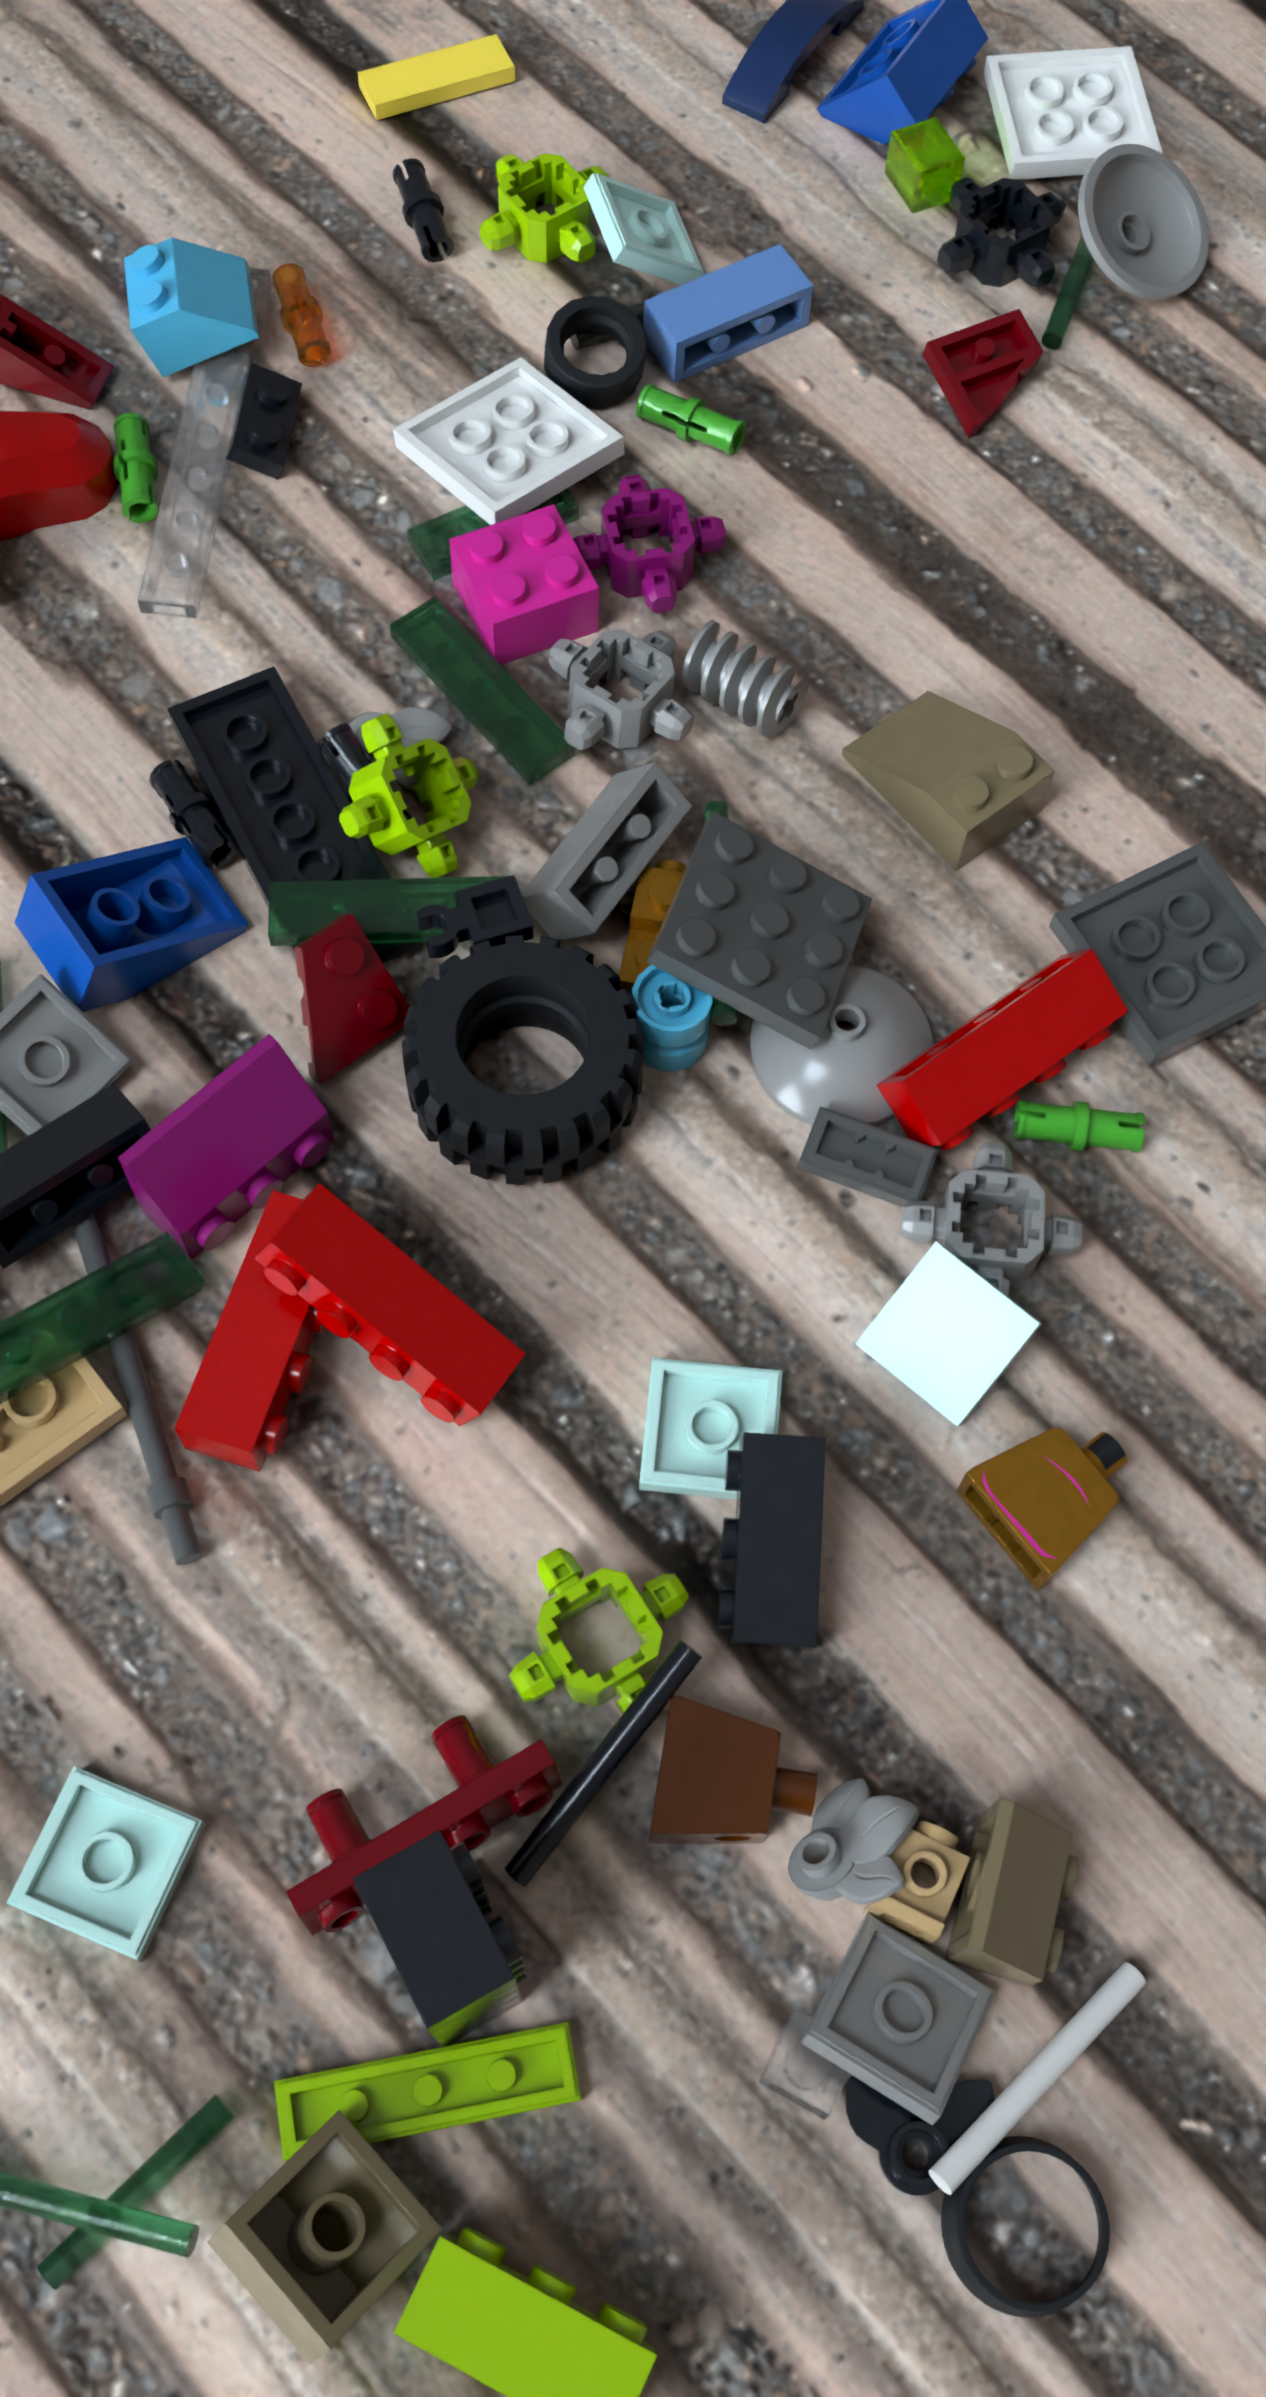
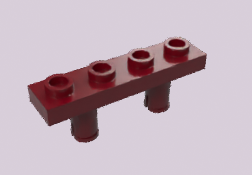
M460 1715L446 1721L432 1733L431 1738L456 1782L458 1789L373 1840H370L342 1789L330 1790L314 1799L307 1806L306 1813L332 1863L286 1891L298 1917L313 1936L323 1929L328 1933L338 1931L358 1919L364 1912L363 1905L365 1903L353 1878L430 1834L440 1830L449 1849L464 1842L470 1852L489 1838L491 1835L490 1828L513 1814L521 1818L543 1808L553 1798V1790L562 1786L556 1763L542 1739L502 1763L495 1765L465 1715Z

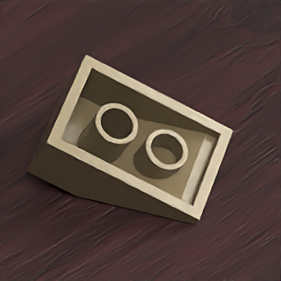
M927 691L842 749V756L955 871L1041 812L1055 770L1015 731L930 691Z

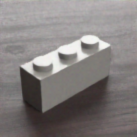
M655 762L615 774L521 893L528 912L552 938L565 940L594 934L692 807Z

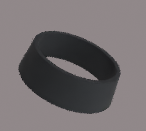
M1025 2136L1004 2137L951 2195L946 2193L944 2195L941 2211V2229L948 2259L965 2287L976 2298L997 2311L1026 2318L1056 2313L1082 2297L1092 2287L1103 2269L1110 2241L1109 2218L1103 2197L1088 2172L1069 2154L1049 2142ZM1025 2151L1040 2152L1062 2160L1080 2176L1095 2206L1098 2220V2244L1091 2269L1073 2293L1056 2301L1029 2303L1002 2293L980 2272L967 2245L964 2218L970 2191L977 2178L989 2165L1012 2153Z

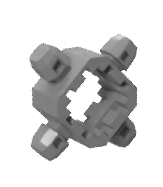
M625 630L606 631L589 648L573 640L559 639L549 652L548 663L555 672L569 680L568 710L570 717L567 719L564 739L566 742L578 750L590 748L600 739L617 749L638 747L653 730L670 740L682 741L693 727L694 716L690 709L676 699H672L675 678L672 663L676 646L675 639L662 630L649 633L642 640ZM626 676L630 679L629 685L643 693V700L635 696L631 701H628L622 697L615 703L612 701V694L599 686V679L606 683L611 678L620 682Z
M984 1142L977 1150L973 1169H964L949 1181L940 1207H935L934 1201H912L903 1205L900 1216V1235L908 1240L930 1244L932 1238L938 1239L939 1243L1008 1296L1009 1287H1017L1032 1275L1044 1249H1046L1047 1255H1071L1078 1252L1083 1240V1224L1073 1216L1052 1213L1050 1218H1045V1190L1030 1175L1013 1173L1012 1153L1006 1144ZM969 1201L977 1202L976 1208L997 1210L999 1204L1008 1205V1214L1018 1215L1017 1224H1021L1020 1248L1017 1247L1013 1256H1007L1006 1249L987 1247L984 1248L982 1253L973 1252V1243L963 1242V1232H960L961 1209L965 1210Z

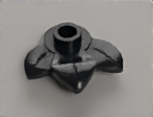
M853 2075L848 2078L845 2096L846 2114L855 2135L878 2151L880 2168L887 2181L897 2190L914 2196L927 2195L939 2189L928 2171L994 2101L993 2086L989 2080L976 2079L957 2083L952 2089L941 2117L933 2125H930ZM910 2139L922 2142L928 2152L926 2165L918 2171L908 2168L902 2158L903 2146Z

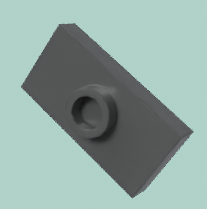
M820 1106L797 1169L903 1207L904 1204L921 1200L939 1149Z

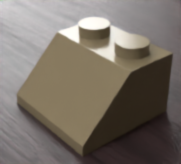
M1002 1797L978 1817L968 1855L970 1860L964 1873L945 1959L953 1964L1028 1987L1043 1981L1045 1971L1054 1973L1059 1963L1064 1940V1930L1054 1927L1059 1899L1069 1900L1078 1872V1857L1069 1855L1073 1834L1021 1804Z
M338 2110L218 2229L207 2243L310 2365L333 2348L439 2234L442 2228L343 2113Z

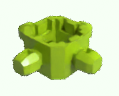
M543 153L527 162L512 154L498 159L496 163V177L499 183V212L484 220L481 224L480 238L482 243L489 251H498L515 245L529 261L548 263L565 254L575 262H586L595 255L596 243L594 235L591 233L592 208L583 187L592 173L609 177L608 174L600 166H592L577 172L563 156ZM541 201L544 206L553 203L556 207L554 208L555 214L550 216L546 211L538 214L534 210L536 209V202Z
M388 713L365 722L361 725L362 737L368 754L373 752L376 761L352 774L348 792L353 803L344 807L339 814V821L345 834L358 839L369 835L375 848L391 856L416 845L419 855L416 857L425 873L433 880L458 869V856L452 840L447 841L444 831L468 821L472 802L467 791L476 785L479 777L473 761L464 757L452 759L447 747L431 738L405 748L401 741L404 736L396 721ZM403 769L406 777L414 774L418 784L413 786L420 803L427 802L430 809L429 812L423 814L427 823L418 826L415 818L406 820L402 812L407 809L399 790L393 792L389 784L396 780L393 771Z
M557 1548L537 1561L538 1577L548 1597L556 1595L542 1604L537 1624V1640L543 1654L537 1656L535 1652L529 1654L514 1666L509 1674V1679L523 1702H536L555 1692L556 1687L554 1684L561 1680L574 1702L598 1707L618 1695L619 1699L616 1701V1706L623 1714L649 1681H645L643 1678L656 1670L663 1630L657 1620L660 1619L665 1624L680 1613L688 1602L689 1595L674 1573L662 1574L644 1583L641 1594L638 1593L628 1575L620 1571L600 1568L581 1580L584 1576V1570L570 1552L563 1548ZM611 1599L615 1607L619 1606L641 1640V1646H639L638 1653L623 1660L602 1675L597 1672L588 1678L583 1668L579 1669L558 1635V1630L562 1628V1622L588 1609L596 1601L602 1604ZM664 1709L659 1713L655 1720H657L663 1715Z

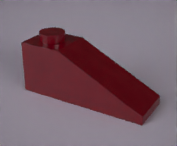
M0 294V384L91 410L114 365Z

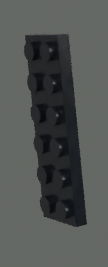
M274 666L167 708L170 721L209 796L216 804L217 811L230 836L237 843L238 851L295 960L294 947L344 913L353 914L383 964L423 947L422 933L369 837L365 836L358 839L345 834L339 821V814L350 803Z

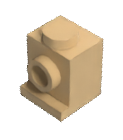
M920 1821L916 1831L911 1829L890 1856L902 1873L905 1886L887 1898L867 1904L863 1913L867 1914L869 1912L895 1929L927 1945L938 1940L970 1860V1857L956 1851L959 1838L935 1824ZM923 1862L933 1868L936 1877L933 1887L921 1888L913 1882L911 1868L914 1863Z

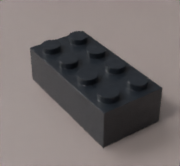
M440 1830L353 1878L426 2029L443 2047L449 2046L522 2003L517 1984L527 1979L526 1971L523 1967V1957L501 1914L486 1922L484 1917L492 1913L493 1910L487 1897L488 1893L484 1887L485 1883L464 1842L449 1849Z

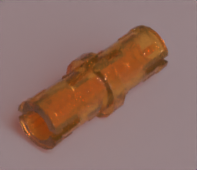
M294 263L281 265L272 274V283L275 290H277L282 305L279 316L283 327L291 333L297 349L298 359L303 365L308 367L322 365L331 356V347L326 340L321 325L323 321L321 306L318 300L310 294L303 268Z

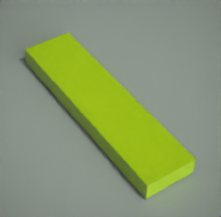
M568 2022L274 2081L283 2161H288L338 2110L343 2113L369 2144L581 2101Z

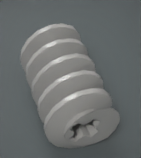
M710 620L698 632L685 656L682 669L684 688L692 693L701 692L703 700L712 705L719 703L721 711L730 716L738 714L739 721L748 727L756 725L758 733L768 739L777 736L791 724L800 711L807 696L809 677L802 679L795 687H792L791 683L795 671L793 667L787 664L775 676L772 675L776 664V657L768 653L755 665L754 660L757 654V646L748 642L736 653L739 635L729 631L717 642L720 624Z

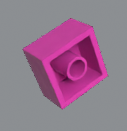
M554 504L449 539L452 583L495 667L552 648L559 639L575 640L599 631V586Z

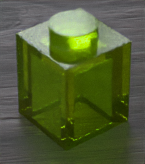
M937 117L891 131L885 175L912 214L950 202L951 187L956 181L961 179L965 157Z

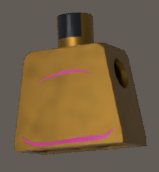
M1053 1427L974 1466L966 1472L956 1493L1038 1592L1053 1578L1120 1501L1118 1493L1106 1479L1127 1464V1456L1120 1444L1106 1432L1099 1433L1079 1448L1064 1429Z

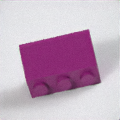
M268 1034L122 1153L118 1159L141 1211L192 1260L204 1249L209 1251L221 1245L229 1237L234 1224L253 1208L260 1209L265 1207L272 1190L280 1192L282 1183L301 1167L304 1169L312 1167L320 1161L328 1151L330 1142L334 1140L327 1110L280 1044Z

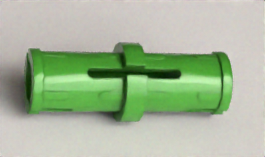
M647 384L642 389L636 404L637 418L646 419L676 432L678 439L690 443L695 439L725 451L726 454L732 456L739 451L745 438V421H738L706 408L704 400L693 396L686 400L661 390L653 384Z
M126 413L118 416L113 424L117 444V455L114 457L113 470L115 478L121 484L123 516L127 517L129 515L130 521L144 523L153 520L158 513L154 480L158 475V464L156 457L150 451L148 421L146 419L142 421V416L139 414Z
M1020 1099L1016 1104L1013 1123L1017 1124V1127L1014 1126L1013 1138L1016 1140L1030 1139L1068 1144V1149L1073 1151H1083L1085 1146L1130 1150L1134 1153L1140 1152L1144 1140L1145 1129L1139 1128V1126H1144L1145 1115L1140 1112L1126 1113L1090 1109L1089 1103L1083 1101H1074L1071 1107L1026 1102Z

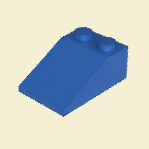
M187 837L31 874L14 922L61 992L82 1012L130 999L245 933L249 926L213 873L203 864Z

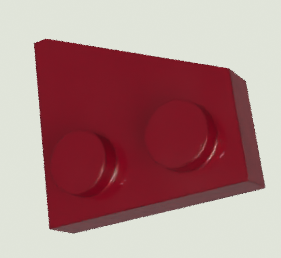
M1020 309L928 341L923 357L967 437L971 438L978 434L1038 365L1044 351Z
M352 913L342 914L294 947L297 974L304 988V994L301 999L303 1025L308 1026L312 1062L308 1063V1070L312 1080L319 1084L331 1078L404 1027L406 1014L410 1007Z

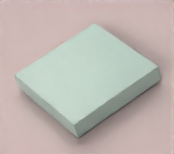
M592 173L583 188L614 263L679 285L704 275V271L674 201L601 174Z
M935 1242L855 1344L958 1427L962 1425L1042 1323L945 1246Z
M652 1357L639 1490L737 1500V1491L725 1490L727 1449L739 1450V1443L744 1432L778 1435L782 1371Z
M74 1766L9 1896L7 1904L142 1962L206 1824L198 1818Z

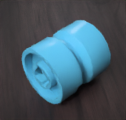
M654 965L648 966L638 975L632 988V995L638 1006L636 1019L643 1023L644 1029L643 1063L660 1071H680L692 1066L704 1054L709 1038L713 999L712 996Z

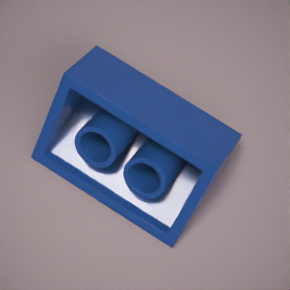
M927 0L887 20L817 107V110L823 118L881 144L888 143L901 136L905 140L913 139L931 123L929 115L932 111L945 103L953 95L952 85L955 81L968 73L976 65L977 60L975 56L989 38L967 0Z

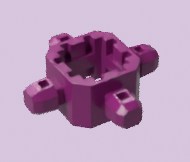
M637 474L622 478L619 484L618 495H612L601 508V535L591 532L575 536L572 539L589 570L600 569V565H606L612 590L626 598L643 596L646 606L651 611L661 613L671 611L675 607L677 591L682 590L693 577L694 551L704 554L719 550L725 546L726 531L723 519L718 517H694V521H690L682 495L669 488L651 490L649 482L643 476ZM657 530L659 537L668 536L669 543L674 542L672 544V552L665 553L664 547L645 550V556L637 557L635 549L626 550L623 543V535L631 534L632 539L649 537V531Z

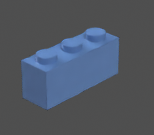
M778 244L645 300L643 329L647 336V347L672 381L676 383L808 326L814 285L783 246Z

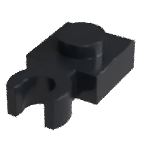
M514 875L455 891L457 906L455 908L449 909L443 905H429L416 912L420 931L434 927L445 930L441 935L426 939L429 958L446 957L456 950L459 943L470 941L472 946L489 940L492 947L505 944V936L523 935L524 941L534 939L533 923Z

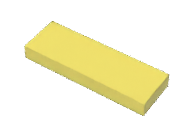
M497 34L360 71L358 72L359 88L375 119L380 120L515 82V66Z

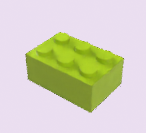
M468 2226L466 2228L463 2227L458 2238L449 2233L439 2236L394 2331L395 2335L507 2397L640 2396L657 2357L652 2344L643 2340L648 2330L645 2326L646 2323L604 2301L598 2315L571 2301L576 2291L575 2284L536 2263L529 2277L502 2263L508 2249L507 2247Z

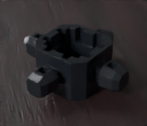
M965 177L952 185L950 202L959 214L955 237L942 244L937 258L938 265L946 274H955L968 269L982 285L1002 287L1021 278L1031 287L1040 289L1053 280L1055 266L1054 262L1045 252L1050 228L1061 221L1066 208L1064 199L1057 192H1048L1036 196L1022 181L1002 178L986 187H981L971 178ZM991 225L995 230L1003 227L1006 232L1015 229L1016 240L1013 241L1009 236L1001 239L997 234L988 237V226Z

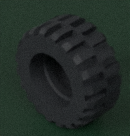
M523 935L505 936V944L491 947L489 940L469 946L470 956L461 960L456 954L439 965V980L432 976L425 979L416 992L417 1004L408 1008L404 1021L405 1039L402 1040L403 1063L408 1096L412 1111L417 1113L419 1127L428 1141L437 1142L439 1140L440 1154L454 1165L461 1164L464 1159L468 1160L470 1163V1173L486 1180L491 1179L493 1172L506 1174V1184L525 1185V1176L542 1175V1181L545 1184L562 1180V1169L573 1166L574 1170L580 1173L595 1164V1151L597 1148L603 1153H609L620 1142L622 1127L630 1126L637 1112L638 1095L642 1092L645 1038L643 1023L636 1019L638 1006L631 991L626 989L620 990V976L609 965L602 964L598 968L594 967V954L579 946H574L571 952L561 949L559 939L541 936L540 943L524 942ZM522 1026L543 1028L559 1034L575 1046L584 1059L573 1076L561 1085L545 1092L529 1095L508 1094L488 1087L465 1067V1062L478 1044L489 1036L508 1028Z

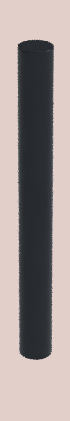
M679 1640L511 1858L504 1870L512 1879L525 1887L529 1884L703 1658L691 1646Z

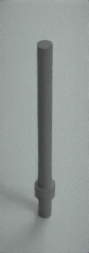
M94 1211L72 1225L152 1484L147 1489V1495L154 1517L163 1520L176 1565H187L199 1560L203 1556L189 1513L194 1503L186 1478L178 1477L97 1215Z

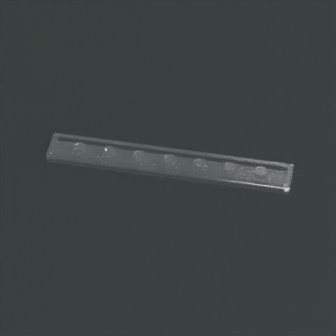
M250 268L259 338L194 364L138 595L141 613L197 618L232 461L226 459L240 394L251 362H255L272 287L270 270Z

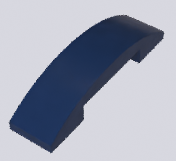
M786 0L767 21L746 51L723 94L722 104L765 123L790 94L791 77L829 33L837 36L842 34L863 9L864 0Z

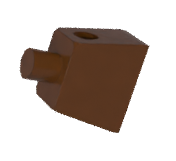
M673 1695L669 1705L648 1842L656 1844L762 1843L768 1833L771 1810L812 1816L817 1789V1773L777 1767L781 1733L777 1730L693 1700Z

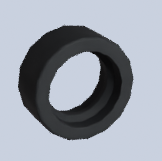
M589 295L569 301L556 311L547 328L544 353V369L547 377L586 408L604 409L620 404L634 393L643 375L647 351V336L642 323L626 305L609 297ZM586 331L603 332L615 338L626 351V362L616 372L605 375L588 374L574 367L564 356V344L574 334Z

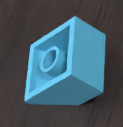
M172 237L155 245H145L137 249L132 255L124 258L130 328L162 377L259 338L250 267L245 258Z

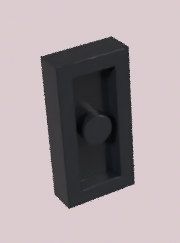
M252 362L250 363L243 381L226 456L227 460L277 480L279 479L285 467L302 383Z

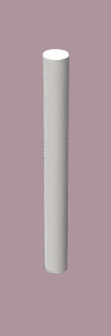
M1124 1962L928 2171L930 2177L943 2192L951 2195L1146 1985L1145 1978L1137 1968L1130 1963Z

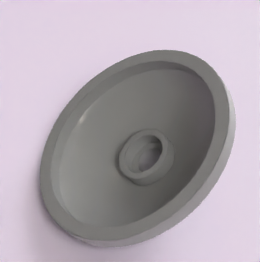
M1138 144L1114 146L1092 162L1086 170L1079 188L1078 215L1084 242L1096 265L1115 285L1141 299L1150 301L1168 300L1187 290L1201 275L1206 264L1209 249L1206 215L1200 198L1189 179L1169 158L1152 148Z
M848 964L822 1038L811 1050L756 1020H753L750 1036L752 1066L764 1091L785 1112L810 1125H813L820 1106L873 1126L893 1119L895 1115L878 1089L877 1084L933 1046V1036L928 1019L919 1003L908 990L879 971L855 964ZM847 1021L854 1024L856 1028L846 1031L839 1028L836 1023Z

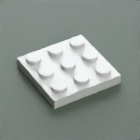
M1132 46L989 55L986 57L983 73L1010 179L1082 176L1096 158L1108 149L1122 144L1143 145L1163 154Z
M521 357L393 429L395 447L489 525L525 514L625 454L623 435Z

